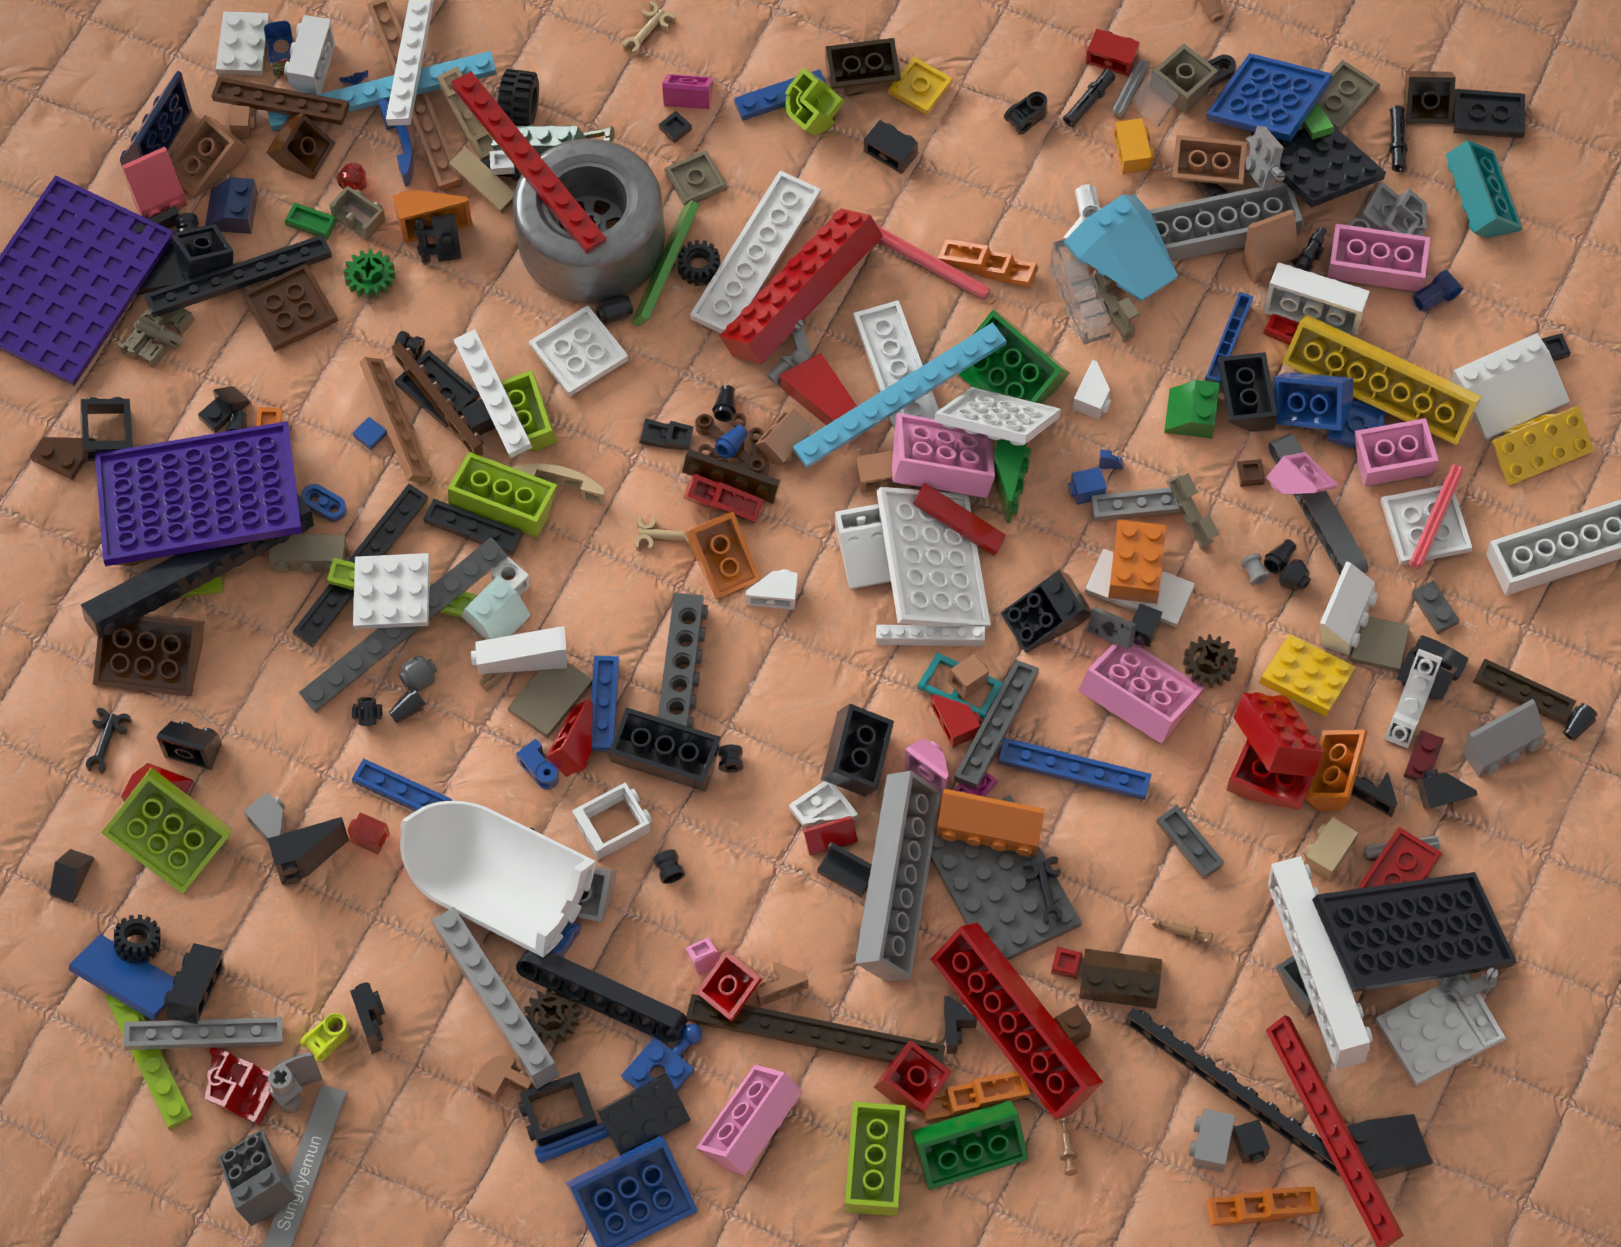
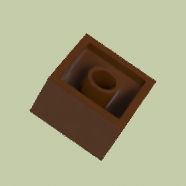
M301 113L287 117L266 153L281 167L314 179L336 142L307 116Z

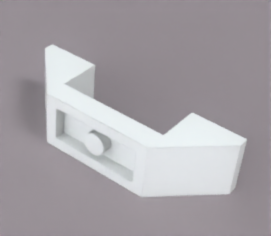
M1418 649L1400 701L1384 738L1385 740L1405 748L1409 747L1438 673L1442 657Z

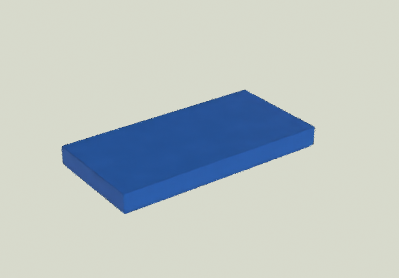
M101 934L69 964V971L151 1020H154L167 1007L164 1006V999L167 991H171L173 988L174 977L149 962H145L144 959H141V964H137V960L134 959L132 963H128L127 957L123 961L120 959V954L117 955L115 953L114 942Z

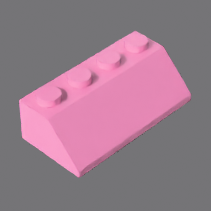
M754 1065L696 1149L727 1170L745 1176L747 1171L752 1168L758 1155L768 1145L772 1135L782 1125L788 1112L796 1105L803 1090L785 1072Z

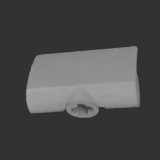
M304 1053L292 1057L270 1071L268 1081L271 1086L268 1088V1091L284 1112L294 1113L301 1107L302 1098L300 1093L303 1091L301 1086L323 1080L313 1054Z

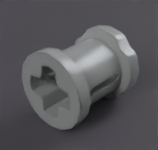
M1259 553L1251 554L1240 562L1241 567L1246 569L1252 586L1264 583L1271 576L1269 571L1264 569L1261 563L1262 557Z

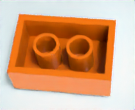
M1117 520L1108 598L1158 603L1167 525Z

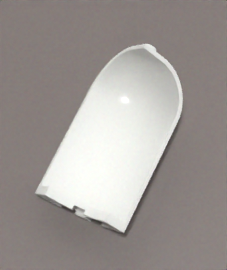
M464 801L432 803L405 817L400 825V851L403 864L413 883L426 897L449 910L454 907L459 915L541 957L547 955L561 941L563 935L560 933L567 923H574L582 908L578 904L584 890L589 891L596 866L595 860L479 804Z

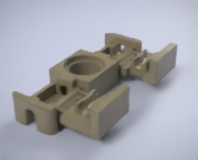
M1096 269L1095 274L1089 277V289L1093 290L1111 324L1115 325L1122 337V341L1125 342L1135 335L1134 325L1131 326V320L1139 316V313L1129 297L1118 301L1113 291H1109L1107 287L1114 280L1106 275L1104 277L1097 273L1098 270Z
M184 308L155 318L147 309L141 315L159 325H166V323L169 324L171 322L175 324L174 327L181 335L195 320L193 314ZM135 322L132 326L134 329L132 334L123 344L118 342V346L122 353L133 359H137L139 356L147 360L151 367L154 368L167 353L165 346L160 343L158 345L154 344V337L137 329Z
M1189 473L1183 476L1178 474L1168 479L1166 483L1170 487L1187 525L1195 536L1198 547L1201 549L1213 542L1212 538L1220 534L1210 515L1202 518L1191 496L1197 494L1198 491Z

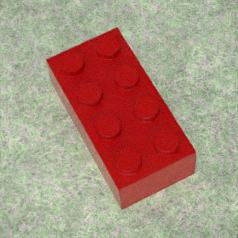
M1243 692L1233 718L1268 772L1314 777L1324 751L1290 700L1283 695L1268 696L1260 692H1254L1253 694Z

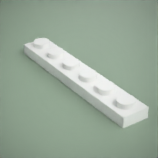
M474 329L454 339L510 458L533 448L476 330Z

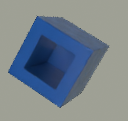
M1100 467L1072 473L1071 482L1068 483V491L1070 497L1075 498L1077 505L1091 502L1092 495L1106 494V485Z

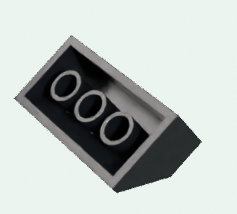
M626 707L609 750V755L612 763L706 792L715 768L721 737Z

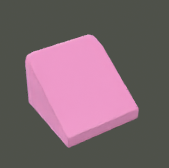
M709 938L685 948L699 975L712 970L720 959L716 948Z

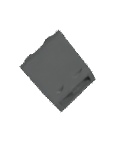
M263 1129L250 1135L218 1156L235 1209L251 1226L296 1199L291 1181Z

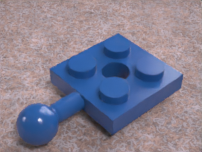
M695 1024L685 1026L682 1031V1039L672 1050L660 1040L653 1038L621 1074L622 1079L634 1089H637L652 1081L654 1078L651 1077V1071L656 1067H661L668 1074L677 1092L695 1072L694 1068L684 1061L680 1055L689 1045H695L702 1039L701 1028Z

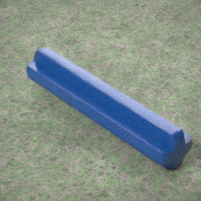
M602 1122L534 1149L537 1161L542 1163L607 1138L609 1134Z

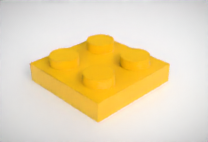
M913 57L901 72V81H894L888 89V94L927 116L951 86L953 78Z

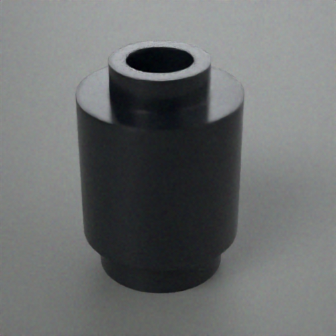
M619 295L599 301V307H596L599 320H604L608 324L628 318V315L633 314V307L629 296L623 297Z

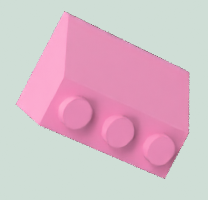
M1426 418L1355 431L1357 463L1364 487L1435 474L1439 460Z

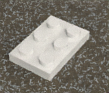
M223 11L216 63L217 74L263 76L267 47L264 26L270 23L269 13Z

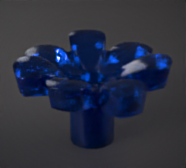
M368 70L355 72L354 75L340 77L339 80L344 84L348 83L353 86L361 84V81L367 78L369 73Z

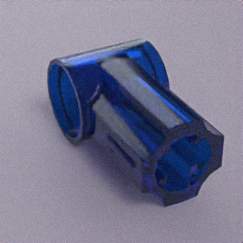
M1444 270L1429 285L1414 293L1412 299L1419 311L1425 313L1444 300L1449 302L1455 299L1462 292L1463 287L1448 270Z

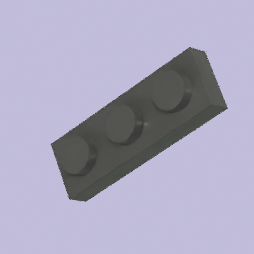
M1177 805L1157 818L1156 823L1203 880L1224 865V861Z

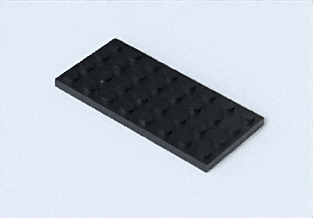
M1475 872L1317 894L1312 899L1352 992L1488 971L1490 968L1512 967L1517 962Z

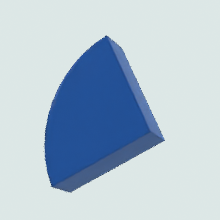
M1102 449L1100 450L1099 467L1101 469H1123V458L1120 455L1118 457L1112 455L1110 450Z

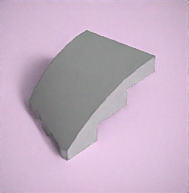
M1381 181L1374 187L1358 217L1365 219L1373 229L1424 236L1427 226L1425 219L1427 203L1411 189L1406 190L1401 195H1397Z

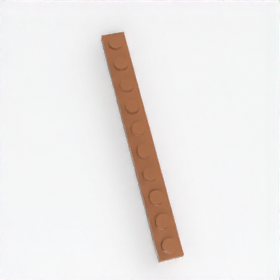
M377 0L368 3L367 6L395 74L403 31L391 1ZM427 92L416 95L412 121L440 191L462 184L460 175L449 166V162L453 157Z

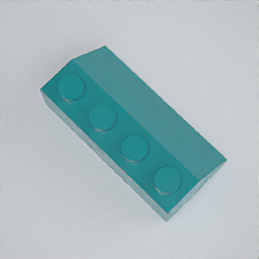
M1469 140L1446 154L1448 169L1455 179V188L1463 201L1462 208L1468 215L1469 227L1472 232L1490 238L1522 230V225L1495 152Z

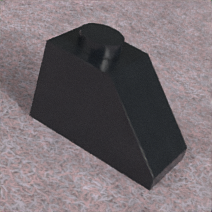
M1437 769L1422 772L1423 777L1416 779L1423 808H1434L1478 795L1477 790L1446 772H1438Z

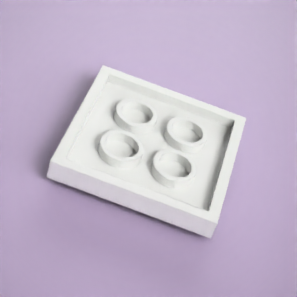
M588 305L529 341L530 348L569 397L629 360L627 353Z
M1442 486L1381 497L1380 502L1400 566L1409 564ZM1455 493L1425 561L1468 553L1472 550L1471 541Z
M429 553L355 557L353 627L355 629L429 626Z
M1441 984L1375 1019L1377 1026L1415 1087L1480 1054L1484 1049L1457 1005L1445 998L1444 994L1446 992Z

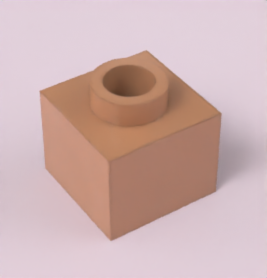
M231 106L229 127L231 133L237 138H251L252 129L256 128V116L252 115L250 106Z

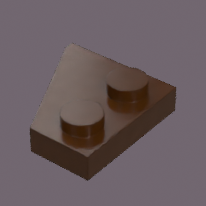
M43 437L30 455L32 461L71 480L74 479L85 463L82 460L81 438ZM89 438V441H96V439Z

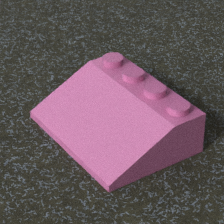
M897 413L892 457L893 482L919 487L926 483L937 490L974 497H988L995 478L992 439L981 433H966L965 429L957 427L954 429L945 428L942 424L934 422L935 419Z
M1114 643L1087 670L1078 691L1162 744L1173 733L1202 694L1205 687L1199 686L1195 681L1192 682L1189 677L1133 643V647L1128 649Z

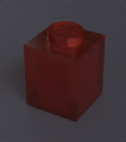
M361 812L357 819H353L348 827L351 843L375 854H379L390 834L386 823Z

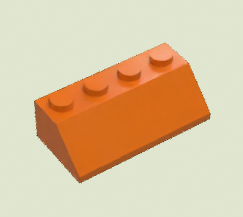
M944 789L937 824V836H941L942 839L947 841H966L967 844L972 846H991L996 851L1010 850L1015 851L1021 856H1037L1045 809Z

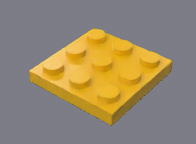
M1289 634L1261 676L1259 684L1327 717L1354 674L1356 667Z

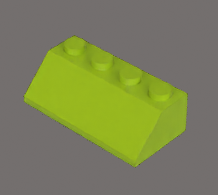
M468 452L448 487V500L450 505L538 538L548 520L557 484Z

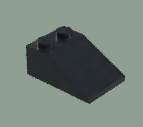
M342 817L268 838L274 864L282 884H295L302 878L307 877L349 841Z
M1414 1114L1366 1120L1347 1126L1375 1180L1432 1164Z

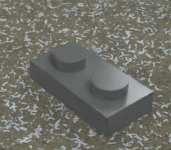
M1434 580L1412 591V597L1437 634L1459 623V618Z

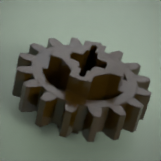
M1208 634L1207 640L1199 636L1197 643L1190 642V649H1185L1183 665L1187 666L1185 669L1186 674L1192 673V682L1198 679L1200 680L1199 686L1202 687L1206 682L1209 688H1212L1215 682L1221 687L1223 679L1228 682L1231 680V674L1236 672L1237 667L1235 665H1237L1238 658L1233 657L1236 652L1235 648L1228 649L1229 641L1221 643V636H1218L1216 640H1212L1211 634ZM1199 652V657L1194 661L1195 655ZM1224 662H1227L1225 669L1221 671V666L1224 665Z
M547 989L544 995L537 991L538 998L530 997L529 1002L531 1006L524 1007L525 1013L528 1014L525 1016L537 1036L542 1037L543 1044H546L548 1039H552L555 1045L557 1044V1038L560 1037L564 1042L567 1041V1033L575 1034L572 1026H579L580 1024L579 1019L575 1018L580 1016L579 1009H576L577 1002L570 1001L569 998L556 992L552 993L549 989ZM566 1008L569 1011L568 1020L563 1015ZM536 1012H537L538 1015L541 1017V1018L538 1020V1022H539L538 1024L535 1022V1014H536Z

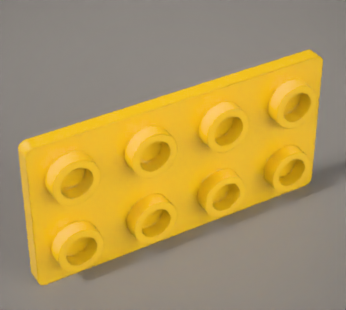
M1578 406L1558 414H1544L1504 431V436L1492 441L1507 485H1513L1594 451L1581 409Z

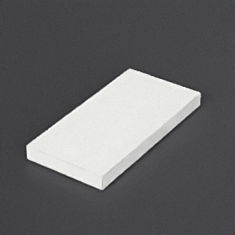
M1103 548L1085 588V593L1136 612L1140 603L1163 612L1162 623L1177 628L1195 583L1162 571L1157 604L1108 598L1114 552Z

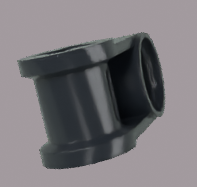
M1039 91L1030 93L1023 100L1012 105L1005 112L1004 119L1007 122L1010 121L1015 126L1016 132L1019 135L1026 133L1031 127L1046 117V95Z

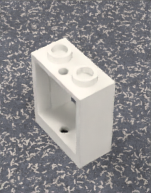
M626 783L572 810L573 820L597 860L651 833L650 823L652 818L646 809H641L638 804L640 799L634 788L630 790ZM624 800L639 825L603 844L589 818Z

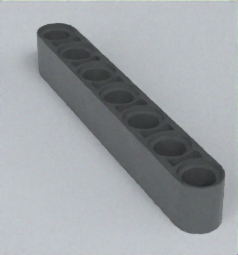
M1292 433L1268 443L1269 452L1276 465L1283 456L1304 452ZM1327 491L1293 494L1339 575H1341L1346 561L1352 563L1363 573H1367V561Z

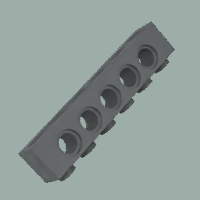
M674 593L658 717L693 728L694 717H690L691 709H696L697 695L693 694L694 687L699 686L700 672H696L697 664L702 663L703 650L699 649V644L705 640V627H702V620H707L708 605H704V595ZM688 619L694 621L692 624L683 623L685 620ZM683 642L692 643L690 646L683 647L680 645ZM680 664H686L689 666L686 669L677 668ZM680 686L686 688L682 692H677L674 690L675 688ZM675 709H680L683 711L681 714L678 715L671 713Z

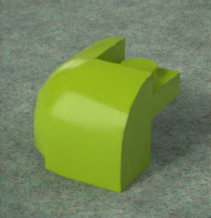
M804 67L785 92L787 95L785 103L786 113L801 128L812 135H818L828 130L835 123L832 118L846 102L834 89Z

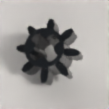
M361 697L357 699V704H353L352 719L358 718V725H376L377 719H381L382 704H376V698Z

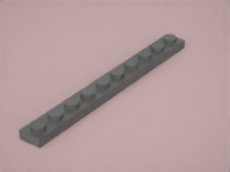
M492 537L430 586L429 620L507 558L506 553ZM422 626L378 628L299 692L300 696L316 713Z

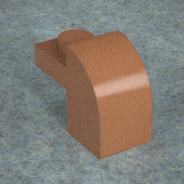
M507 1056L495 1057L487 1061L472 1082L475 1092L495 1102H498L507 1085L520 1092L535 1088L524 1070L519 1069L516 1071L518 1068L516 1059Z

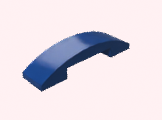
M380 98L378 102L386 130L396 128L404 152L403 154L396 155L405 187L410 186L413 176L414 158L406 125L388 126L386 115L389 102Z

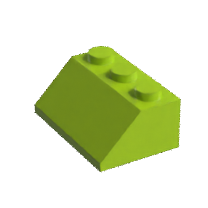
M530 370L501 381L533 447L526 451H537L557 444L558 441L546 404L533 371Z

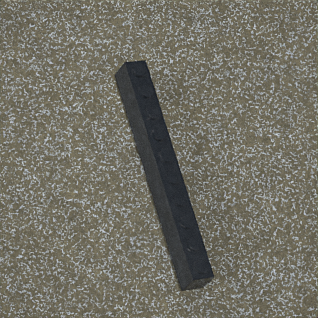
M298 495L302 532H305L314 526L312 511ZM291 535L177 554L81 604L84 620L100 639L157 610L159 607L178 599L193 589L201 587L212 579L222 576L231 569L243 565L248 560L264 554L278 543L286 542Z

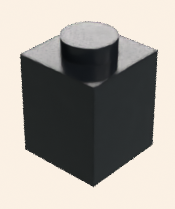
M482 399L460 409L461 415L469 422V429L472 433L477 432L481 436L496 428Z
M1139 604L1131 621L1137 624L1133 643L1140 646H1151L1160 626L1163 612L1144 604Z
M1260 1120L1234 1127L1232 1136L1242 1163L1251 1162V1164H1257L1264 1161L1266 1156H1268L1270 1146Z

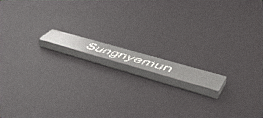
M321 1085L289 1174L296 1199L276 1211L263 1247L294 1246L347 1097L346 1091Z

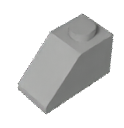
M266 792L244 810L247 821L268 844V838L285 833L286 816L283 810L286 807L277 796L272 798Z

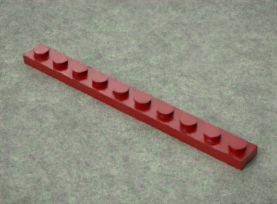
M472 71L451 81L453 90L587 254L606 241L604 234Z
M1284 1015L1267 1028L1266 1032L1376 1246L1389 1247L1404 1236L1295 1025L1289 1016Z

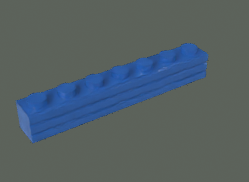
M1239 292L1205 376V381L1221 384L1218 357L1232 356L1252 306L1254 296Z

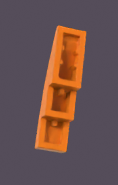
M948 239L945 240L938 259L963 271L1030 288L1039 269L1037 263L1015 260L1012 254L991 251L988 245Z
M1018 1071L976 1078L972 1083L950 1086L945 1091L938 1092L926 1111L922 1113L924 1122L929 1123L953 1118L1003 1102H1012L1029 1096L1030 1091L1028 1084Z
M1315 1187L1269 1188L1263 1192L1238 1193L1231 1197H1210L1206 1200L1210 1226L1266 1222L1319 1213Z

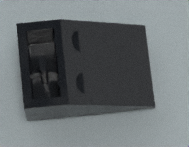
M1058 570L1003 610L1001 615L1024 652H1028L1075 629L1090 618L1091 609L1070 575Z

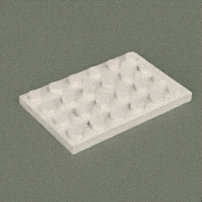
M880 487L877 490V497L898 624L956 628L985 626L986 630L991 624L977 545L913 505L919 490ZM940 492L971 512L968 495Z

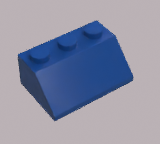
M1291 372L1275 376L1274 398L1278 414L1276 424L1343 430L1353 403V378Z

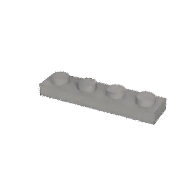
M1170 488L1091 496L1094 521L1181 513Z

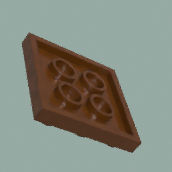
M306 263L242 293L246 304L274 352L338 322L337 315Z

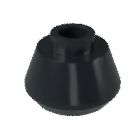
M1294 559L1285 567L1279 577L1281 587L1293 591L1304 590L1307 587L1311 578H1309L1310 572L1303 560Z

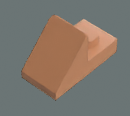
M773 962L777 981L768 980L756 988L757 999L760 1006L808 989V977L806 974Z

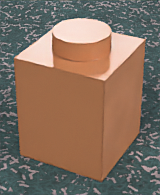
M973 654L950 669L948 683L965 699L987 684L989 669L982 660L979 661Z

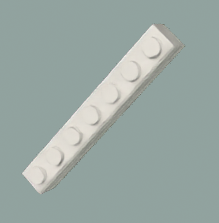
M876 624V645L984 647L985 626L956 628Z

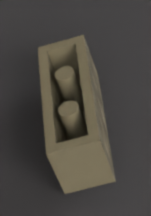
M293 534L286 542L278 543L270 548L269 562L271 569L279 573L300 571L305 574L313 572L329 574L333 557L346 561L348 545L345 535Z

